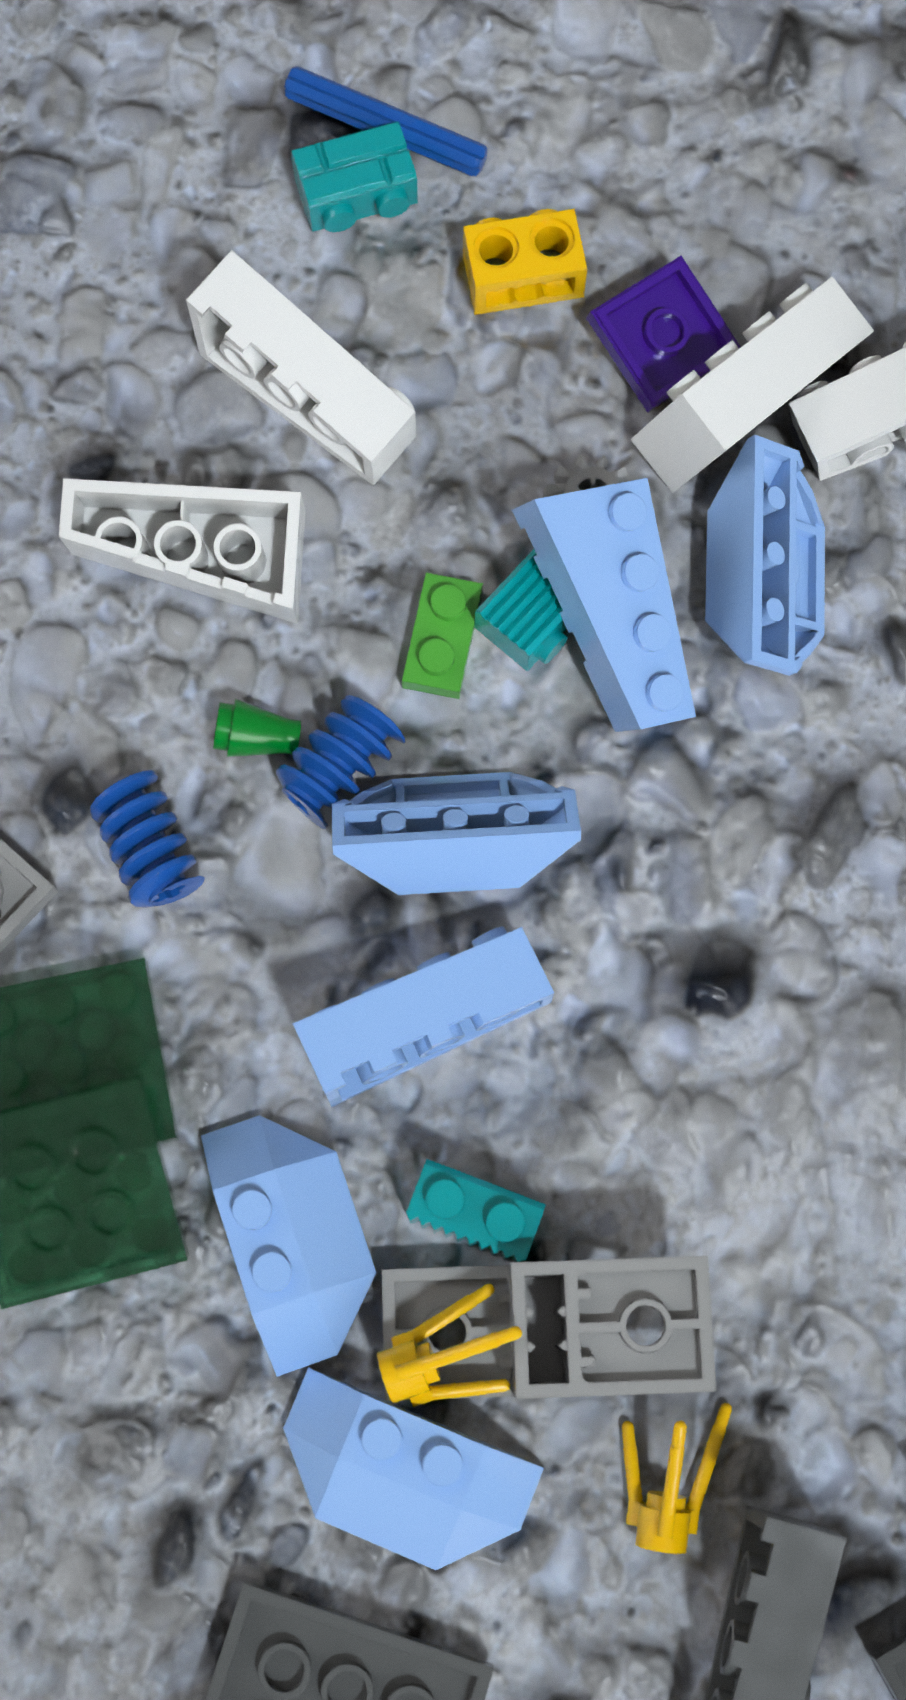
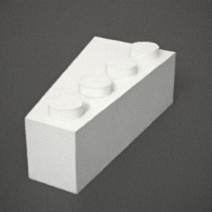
M233 250L225 256L186 299L200 356L373 486L416 437V413L410 400L396 388L387 387L362 363L323 331Z
M906 342L902 349L884 358L880 355H874L861 360L850 369L848 375L829 384L827 381H819L807 386L798 393L796 400L789 402L792 424L820 481L887 456L893 450V442L903 438L906 443Z
M63 478L59 538L72 555L298 624L306 512L301 492Z

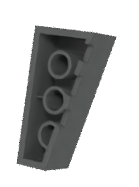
M747 1505L704 1700H810V1677L816 1654L822 1643L825 1620L847 1538L818 1524Z

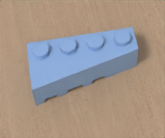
M648 478L538 498L512 509L520 529L525 528L537 554L534 556V559L543 579L548 578L563 610L560 614L568 633L573 632L586 659L583 664L614 731L640 730L696 717Z
M504 926L492 929L471 942L473 947L454 956H451L449 952L437 955L420 964L416 968V972L397 980L394 978L384 980L366 989L359 996L324 1008L309 1017L292 1023L331 1107L550 1004L554 991L523 928L520 927L508 933Z

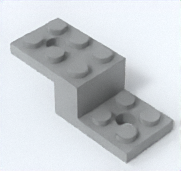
M708 1256L513 1262L509 1265L382 1269L384 1350L393 1347L391 1337L416 1328L485 1284H492L494 1286V1294L459 1317L466 1328L464 1342L513 1326L521 1328L522 1336L517 1340L438 1368L441 1380L430 1385L507 1379L510 1382V1389L506 1392L459 1398L514 1396L516 1399L717 1392ZM639 1306L652 1307L660 1314L663 1321L662 1334L651 1345H639L631 1339L627 1332V1318L631 1311ZM429 1337L417 1344L421 1345L429 1342L433 1353L440 1351L432 1345ZM385 1387V1401H391Z

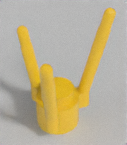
M485 1284L416 1328L391 1337L393 1347L377 1353L380 1372L393 1404L410 1398L412 1406L416 1407L433 1400L486 1395L489 1393L506 1392L510 1389V1382L507 1379L479 1380L441 1385L430 1384L441 1380L439 1367L519 1339L522 1336V1330L518 1326L493 1332L433 1353L429 1342L417 1345L492 1296L495 1292L492 1284Z
M722 1403L719 1407L687 1505L686 1497L678 1494L685 1450L686 1423L678 1420L673 1427L664 1491H648L647 1501L643 1502L634 1425L630 1421L623 1422L621 1429L628 1492L626 1524L637 1526L636 1546L670 1554H684L687 1552L688 1534H697L700 1509L732 1412V1407L729 1403Z

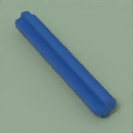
M299 66L293 67L284 84L285 96L290 100L361 130H368L398 121L407 149L470 176H478L487 159V147L485 144Z

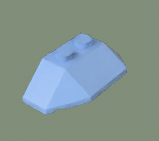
M754 435L747 438L707 511L705 622L744 663L790 676L800 670L803 666L802 662L811 655L824 637L825 526L813 490L801 472L804 464L800 452Z
M512 772L391 779L362 791L350 801L342 799L332 804L333 855L397 895L520 888L581 840V827L575 789L564 786L555 788L542 780Z
M260 1115L201 1135L213 1194L252 1317L276 1376L278 1377L337 1356L376 1275L375 1266L337 1152Z
M308 1368L283 1428L316 1519L434 1570H438L519 1531L544 1467L397 1404L385 1401V1399L312 1368Z

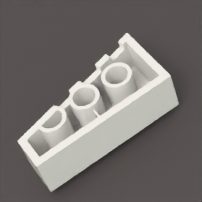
M833 276L814 291L807 282L779 304L785 313L778 319L770 311L763 315L742 333L748 342L741 348H738L733 340L727 343L705 362L711 371L701 378L693 370L666 392L673 402L631 438V441L672 493L874 332L873 328Z

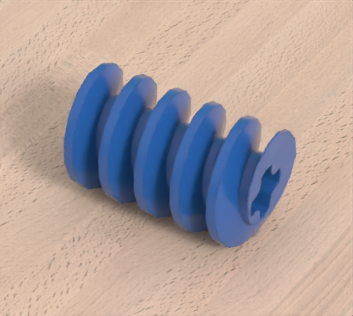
M347 695L341 700V708L344 715L332 712L325 717V725L329 733L317 729L309 734V742L313 751L298 747L292 752V758L298 769L285 764L280 765L276 769V775L283 787V793L307 818L322 829H326L328 824L320 809L323 806L332 809V804L340 801L336 793L340 788L355 795H358L360 792L352 775L356 771L371 778L377 774L368 759L369 756L374 754L388 761L393 757L384 740L390 737L401 743H406L404 735L388 716L374 705L352 695Z
M153 770L141 771L117 781L97 796L90 806L92 819L102 823L100 826L102 840L107 844H112L109 849L111 861L117 865H122L119 869L120 881L126 886H132L128 894L130 903L135 907L142 908L161 906L187 897L196 891L205 880L204 876L186 878L184 875L186 871L196 864L195 855L175 856L174 852L186 843L187 838L183 833L166 836L164 831L176 823L177 816L173 812L156 814L155 810L161 807L168 797L163 791L146 793V789L152 786L158 779L157 773Z

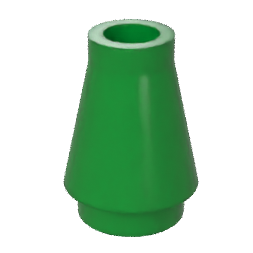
M236 698L234 704L219 702L213 749L227 751L226 757L273 754L292 755V752L299 745L301 720L286 718Z

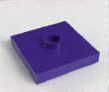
M682 255L593 309L586 317L647 413L671 399L666 392L691 371L695 370L701 378L709 373L711 370L705 362L731 340L735 342L738 348H741Z

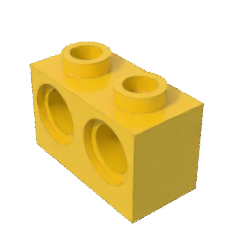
M542 209L532 213L530 216L506 220L492 217L480 220L474 225L463 226V260L474 315L584 298L587 264L575 209L562 211ZM551 249L561 254L558 256H546L541 251ZM491 258H499L506 263L491 265L485 261Z

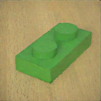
M426 572L403 673L402 688L460 699L475 629V611L480 606L483 583Z

